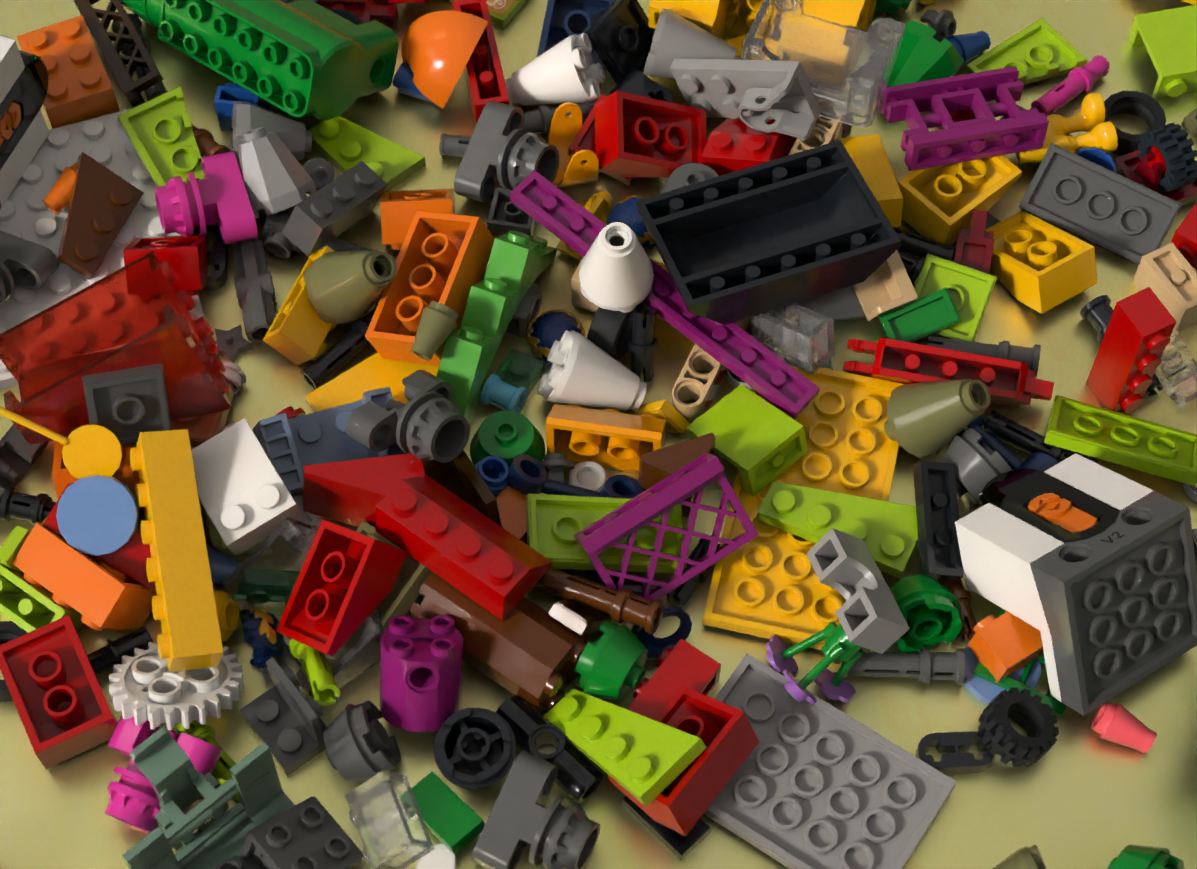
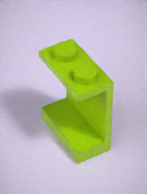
M1197 5L1135 15L1128 39L1132 47L1146 46L1159 77L1153 91L1154 98L1177 97L1181 94L1197 92Z
M742 384L728 395H725L718 403L686 427L689 440L713 432L715 437L714 452L739 469L743 489L753 496L809 452L804 426Z

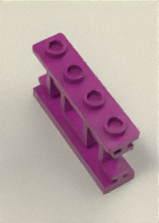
M1013 66L887 87L884 92L881 109L883 117L887 118L889 123L906 120L910 130L903 131L901 148L903 151H906L904 162L908 170L913 171L1043 148L1049 121L1044 113H1039L1037 108L1024 111L1019 110L1015 101H1020L1024 85L1021 80L1017 81L1019 76L1017 67ZM995 100L996 103L987 104L986 101ZM971 109L976 119L953 122L949 113ZM930 111L931 114L921 115L920 112ZM1004 116L1005 119L996 120L995 117ZM938 127L939 129L937 131L929 132L928 128Z

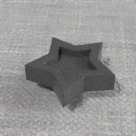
M240 324L229 331L215 329L217 341L210 348L209 353L211 356H225L230 362L235 363L240 353L253 348L252 344L242 337Z

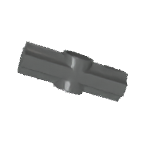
M250 239L240 241L232 246L237 277H234L238 303L243 311V321L248 341L262 344L266 343L263 341V338L276 317L274 309L276 296L272 276L267 268L266 252L262 240Z

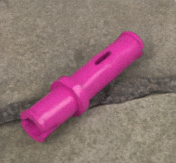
M1098 55L1083 67L1074 68L1069 72L1068 78L1054 86L1039 99L1034 100L1031 103L1032 108L1030 109L1037 108L1039 113H1044L1046 117L1053 114L1077 95L1086 94L1090 91L1096 81L1109 73V70H1107L1110 68L1109 62L1103 56Z

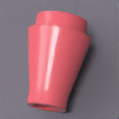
M1109 701L1104 703L1096 714L1091 726L1092 730L1099 733V738L1139 750L1144 754L1149 751L1157 735V732L1149 729L1119 702L1115 705Z

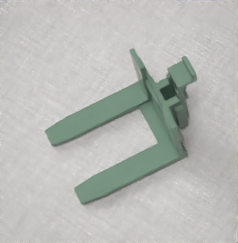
M160 728L130 753L134 764L150 781L160 801L159 807L161 810L154 815L159 826L122 856L127 863L128 869H213L222 861L236 855L239 856L250 830L295 806L282 789L270 747L265 742L260 744L229 769L233 779H229L223 785H220L210 772L205 775L201 772L197 773L190 757L172 738L167 728ZM238 793L242 803L238 802L227 811L229 809L227 801ZM197 801L198 805L187 814L183 813L185 809ZM172 848H174L175 851H177L178 849L180 850L176 854H174Z

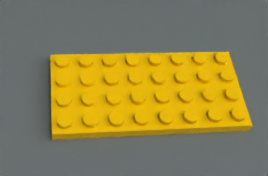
M784 360L820 389L818 395L795 419L804 426L809 452L773 481L888 501L899 444L897 441H892L885 433L884 424L888 420L887 403L893 389L904 384ZM757 391L755 392V394H757L758 396H760L761 398L775 406L760 393H758ZM737 469L733 490L759 535L716 562L702 625L767 639L777 635L783 642L797 644L822 631L832 621L839 625L840 621L835 612L846 600L831 586L820 583L806 554L815 543L757 520V512L772 482L753 496L743 489L739 469ZM729 504L728 511L734 512L731 505ZM727 515L722 538L732 540L745 532L738 518ZM822 640L809 648L822 650L825 641Z

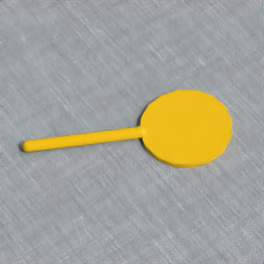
M0 406L1 416L63 444V463L69 473L78 480L94 475L111 477L120 467L123 456L121 443L117 436L108 428L96 424L82 425L72 431L68 437H64Z

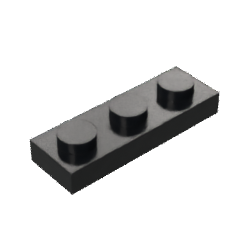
M920 460L913 465L921 575H928L940 580L957 581L963 578L964 574L955 522L959 520L955 464Z

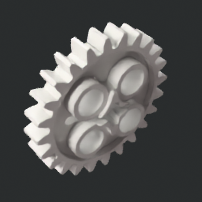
M149 642L148 650L134 648V657L123 655L121 657L122 664H114V674H109L110 702L114 703L115 712L122 711L124 720L134 717L135 725L137 726L150 721V729H155L161 723H166L167 730H172L176 723H181L185 729H189L190 721L194 720L204 725L206 724V716L210 715L220 718V709H233L232 701H239L240 691L244 690L242 663H238L236 654L229 655L228 647H223V655L217 667L168 672L166 658L160 659L158 646L153 642Z

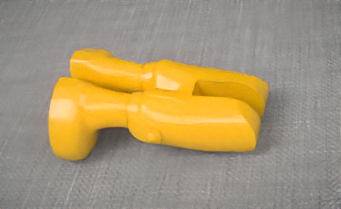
M1098 92L1085 96L1081 111L1071 117L1065 118L1061 115L1047 116L1049 124L1043 148L1018 152L1015 155L1019 164L1042 162L1051 143L1074 154L1082 148H1097L1098 150H1103L1106 154L1115 151L1118 146L1117 133L1111 121L1104 122L1105 105L1102 96ZM1082 131L1088 132L1086 134L1074 137L1067 136L1069 133Z

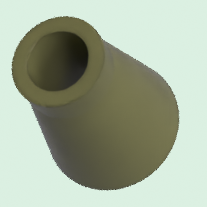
M431 301L428 308H423L415 340L410 351L424 360L431 361L435 352L457 327L455 321L458 314L444 304Z

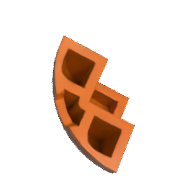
M444 10L431 12L419 17L407 29L403 37L401 49L403 63L408 62L414 74L412 80L414 85L434 104L441 108H444L488 21L469 13Z

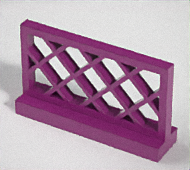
M707 452L574 535V538L580 548L586 553L605 587L619 590L623 588L625 578L644 582L641 597L652 601L657 598L660 599L759 535L723 473L724 468L717 456ZM717 481L723 491L719 508L700 504L704 488ZM694 495L693 502L686 501L687 498ZM728 502L731 505L734 512L726 510ZM678 504L691 507L686 529L667 525L670 509ZM698 509L717 513L712 535L693 531ZM725 515L738 518L745 532L732 540L719 537ZM661 516L660 523L653 522L654 519ZM645 525L658 528L653 550L633 546L637 530ZM665 530L684 534L679 556L660 552ZM628 536L626 544L619 543V541ZM692 536L711 540L707 556L699 561L686 558ZM718 542L724 543L723 546L716 549ZM611 546L625 549L619 571L605 568L598 555ZM632 551L651 555L646 577L626 573ZM658 557L678 561L674 577L666 582L653 579ZM685 563L691 564L690 567L683 570ZM609 575L618 577L616 586ZM651 584L658 586L657 588L650 591Z

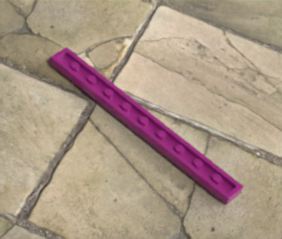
M535 170L510 192L511 202L582 257L586 255L601 230L607 226ZM650 259L654 279L651 291L642 303L654 307L657 315L795 420L818 395L820 388L734 322L723 325L688 312L669 272Z

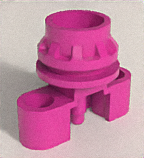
M234 151L201 157L204 179L196 180L194 173L190 172L186 173L185 182H183L181 176H176L166 185L154 187L156 206L164 234L176 232L187 237L194 234L193 229L197 228L200 235H205L206 225L218 223L224 244L258 238L255 216Z
M121 715L107 746L131 757V751L158 731L160 727L150 729V721L137 726L135 725L134 717L124 720ZM168 730L172 738L190 757L197 773L201 772L203 775L208 772L213 773L223 751L222 749L181 732L179 735L173 730ZM131 758L126 769L116 766L113 773L121 778L119 782L110 781L107 788L109 804L104 813L151 833L159 826L154 815L161 810L159 807L160 801L150 781L134 764Z

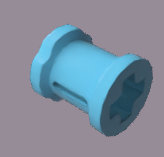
M492 374L485 382L481 391L480 403L484 405L492 404L503 410L520 413L527 401L529 391L523 386L517 388L502 381L501 376Z

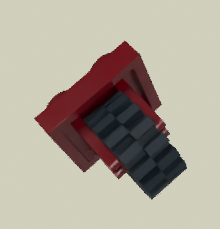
M1170 123L1145 132L1140 137L1139 150L1114 158L1113 162L1115 163L1117 174L1181 203L1182 206L1197 200V161L1194 158L1197 157V150H1192L1191 146L1194 143L1192 139H1187V131L1185 129L1181 131L1179 124L1174 125V123Z

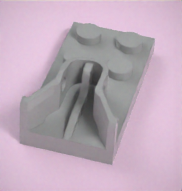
M674 58L670 66V71L687 105L706 110V117L740 118L746 125L755 130L766 133L777 132L800 138V141H805L809 138L821 112L800 61ZM769 120H775L773 124L767 125Z

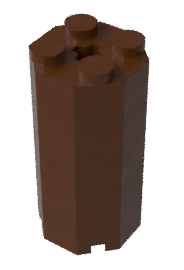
M434 572L422 583L419 593L425 597L421 605L413 602L410 609L411 618L432 619L435 616L444 615L454 619L455 628L460 631L463 638V660L514 695H517L540 712L543 709L549 711L565 696L563 691L571 681L580 676L574 670L587 645V638L583 635L580 636L548 615L549 612L525 596L501 621Z

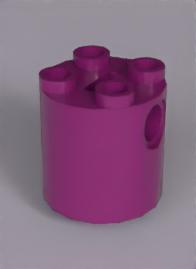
M398 615L390 619L389 628L383 632L381 637L380 711L382 717L391 725L403 730L416 732L439 730L452 714L461 710L463 638L460 631L455 628L454 619L444 615L435 616L432 619H412L409 616Z

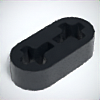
M209 225L206 226L208 245L210 240L216 241L213 244V251H208L207 274L208 265H214L215 271L212 272V276L207 277V283L203 290L214 291L223 287L227 281L229 246L224 244L219 227Z
M977 731L928 734L921 739L916 750L917 758L945 775L983 772L989 768L994 758L989 752L992 749L991 746H984L981 740L985 735ZM971 745H977L978 751L984 752L980 760H975L973 753H965L969 751ZM931 746L936 747L937 752L943 754L939 762L934 761L933 756L927 754Z

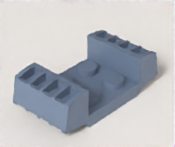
M390 387L364 392L360 401L287 419L286 413L258 421L252 429L293 497L303 495L304 465L407 454L400 449L397 442L384 451L374 452L350 438L346 432V424L350 415L368 401H372L386 409V402L390 399L394 400Z

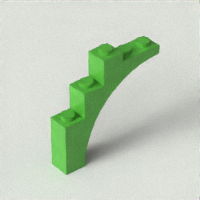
M509 231L508 234H503L494 239L484 280L471 286L461 327L453 331L446 339L436 377L452 386L453 397L451 402L457 406L460 415L467 419L469 425L472 424L489 369L513 315L536 278L543 270L554 263L557 249L547 246L548 241L543 238L518 231Z

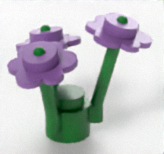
M832 621L822 631L792 647L784 644L777 635L770 637V642L766 644L768 650L767 660L775 671L782 672L783 676L788 680L784 687L789 692L788 695L791 699L797 700L800 704L806 699L810 704L814 705L817 700L806 689L813 681L819 686L820 692L830 700L837 701L840 699L843 702H848L856 693L855 688L846 682L844 677L854 662L864 652L862 650L863 647L849 642L841 623L837 625ZM824 640L825 644L822 646V650L826 656L799 681L793 676V674L798 672V665L792 656ZM843 661L837 672L832 673L827 669L832 662L839 664Z

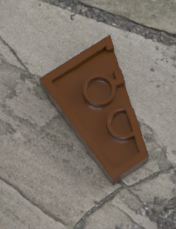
M82 152L78 157L77 174L70 195L71 203L68 217L65 219L58 260L89 279L96 271L144 192Z

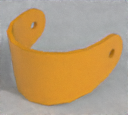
M573 102L563 103L556 109L548 134L547 144L554 145L559 152V168L552 183L557 188L596 182L598 180L599 164L595 152L586 149L576 152L573 156L568 155V148L583 125L581 108Z

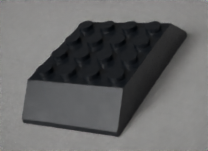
M841 140L635 201L636 208L688 312L723 325L864 282L901 246V240Z

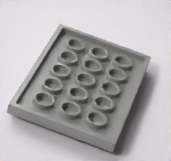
M746 654L715 699L743 711L760 743L704 814L789 869H903L957 782L813 693L811 694L817 700L814 705L810 704L806 699L801 704L797 700L791 699L788 695L789 692L784 687L788 680L774 669Z

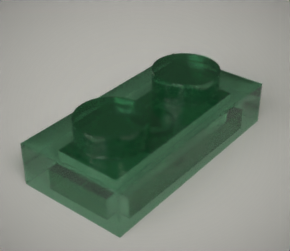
M244 567L231 585L232 599L246 600L251 604H263L269 601L285 602L287 605L300 571Z

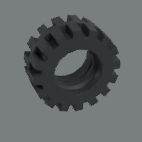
M1018 687L1011 688L1009 691L1003 690L987 705L978 720L981 722L978 726L979 733L985 735L981 739L984 746L990 745L992 749L989 752L993 756L996 754L1000 755L1001 762L1007 764L1009 761H1012L1013 767L1018 768L1023 764L1025 767L1031 766L1034 762L1036 763L1056 743L1057 738L1055 737L1059 734V728L1054 726L1058 722L1056 715H1050L1049 713L1052 708L1049 704L1043 705L1041 703L1042 698L1039 695L1030 696V690L1023 689L1020 693ZM1008 718L1019 722L1025 728L1028 737L1018 733L1012 727Z

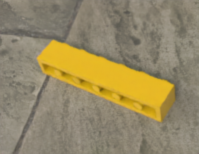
M188 429L140 432L136 447L130 449V463L132 471H138L140 484H136L135 495L138 508L144 507L146 520L141 521L143 545L149 544L151 558L146 560L148 581L155 582L157 595L152 596V612L154 620H161L163 634H158L157 638L160 659L166 658L168 672L217 667L223 655V646Z

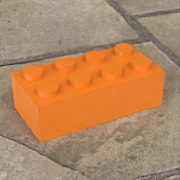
M416 211L395 261L396 274L392 282L382 293L365 334V338L383 359L433 366L440 365L446 340L435 352L431 361L414 355L410 349L415 340L423 308H428L431 301L439 302L454 310L458 314L455 321L457 327L454 331L461 327L471 286L481 281L495 239L480 217Z

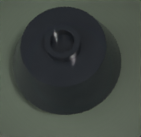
M466 708L452 714L440 727L434 742V757L440 772L453 784L468 789L485 788L498 782L510 770L516 755V740L508 722L499 714L484 708Z

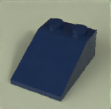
M548 0L537 57L570 35L586 33L614 0ZM592 46L591 54L595 63L599 62L605 74L606 67Z

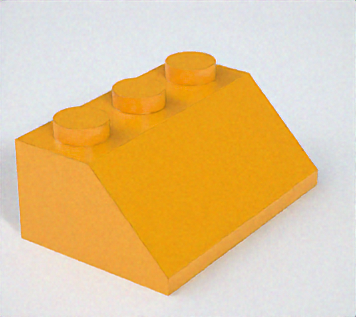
M554 404L546 420L547 454H566L567 460L574 461V465L583 461H593L599 463L605 470L639 474L640 455L664 448L667 419H660L650 414L639 416L624 414L614 409H588L577 404Z

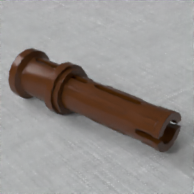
M554 567L548 569L542 586L544 587L542 590L544 592L610 614L615 622L621 624L626 621L645 628V632L651 635L659 627L664 613L665 602L662 599L657 598L652 601L633 594V590L627 587L619 590L611 589L593 581L565 573Z

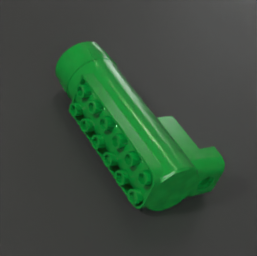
M120 0L126 9L158 29V39L297 118L311 114L321 120L333 119L347 111L356 99L387 90L393 81L398 53V39L393 30L376 20L356 25L312 0H298L290 3L282 0Z

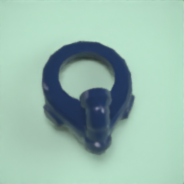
M671 607L664 609L662 619L668 616H676L680 619L678 629L668 637L657 638L653 634L646 633L645 628L635 624L632 625L631 631L648 650V660L658 659L667 647L673 649L680 639L684 641L687 639L691 632L692 622L689 615L681 608Z

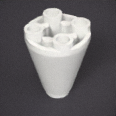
M582 33L566 37L514 72L511 78L506 79L505 84L508 97L512 104L531 106L563 104L567 102L590 103L596 101L601 95L600 84L605 82V74L599 62L595 63L591 54L592 45L588 35Z
M621 222L610 223L601 230L584 256L579 270L580 288L584 297L602 309L623 313L633 311L651 291L654 279L652 263L632 229Z
M566 330L561 340H555L550 349L548 361L552 362L549 374L543 375L537 389V394L543 396L546 401L551 403L577 404L585 407L627 411L628 409L637 411L644 399L647 384L640 381L638 375L582 334L573 330Z

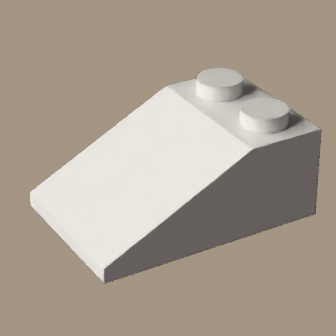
M245 418L191 450L199 499L226 546L235 556H238L304 515Z

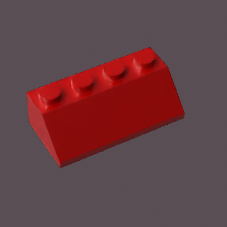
M428 475L402 479L376 505L377 533L501 621L504 620L552 566V561Z

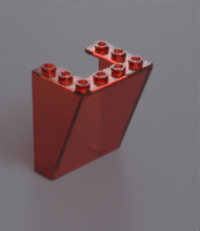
M154 251L0 334V359L17 380L21 402H19L11 391L4 393L5 409L64 437H68L72 431L82 425H90L82 376L162 363L171 420L223 412L230 409L231 404L227 393L232 389L223 374L226 370L217 355L220 351L212 338L214 332L204 316L199 318L192 310L196 308V305L186 288L179 290L174 282L178 278L172 266L167 260L161 263ZM12 421L30 445L55 441Z

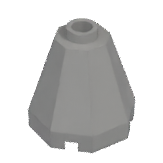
M234 101L231 151H234L238 165V143L245 140L244 133L259 127H264L265 132L274 131L297 161L304 160L305 152H311L312 132L306 131L303 122L251 102Z
M259 127L243 134L245 140L238 143L239 168L255 218L259 217L257 210L264 209L266 215L275 214L293 207L306 199L305 193L312 195L317 191L313 179L274 131L265 132L264 127Z

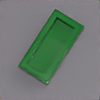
M947 287L879 316L888 339L910 343L917 342L962 321Z
M433 772L429 773L400 797L404 806L454 855L480 834L485 826L484 821Z

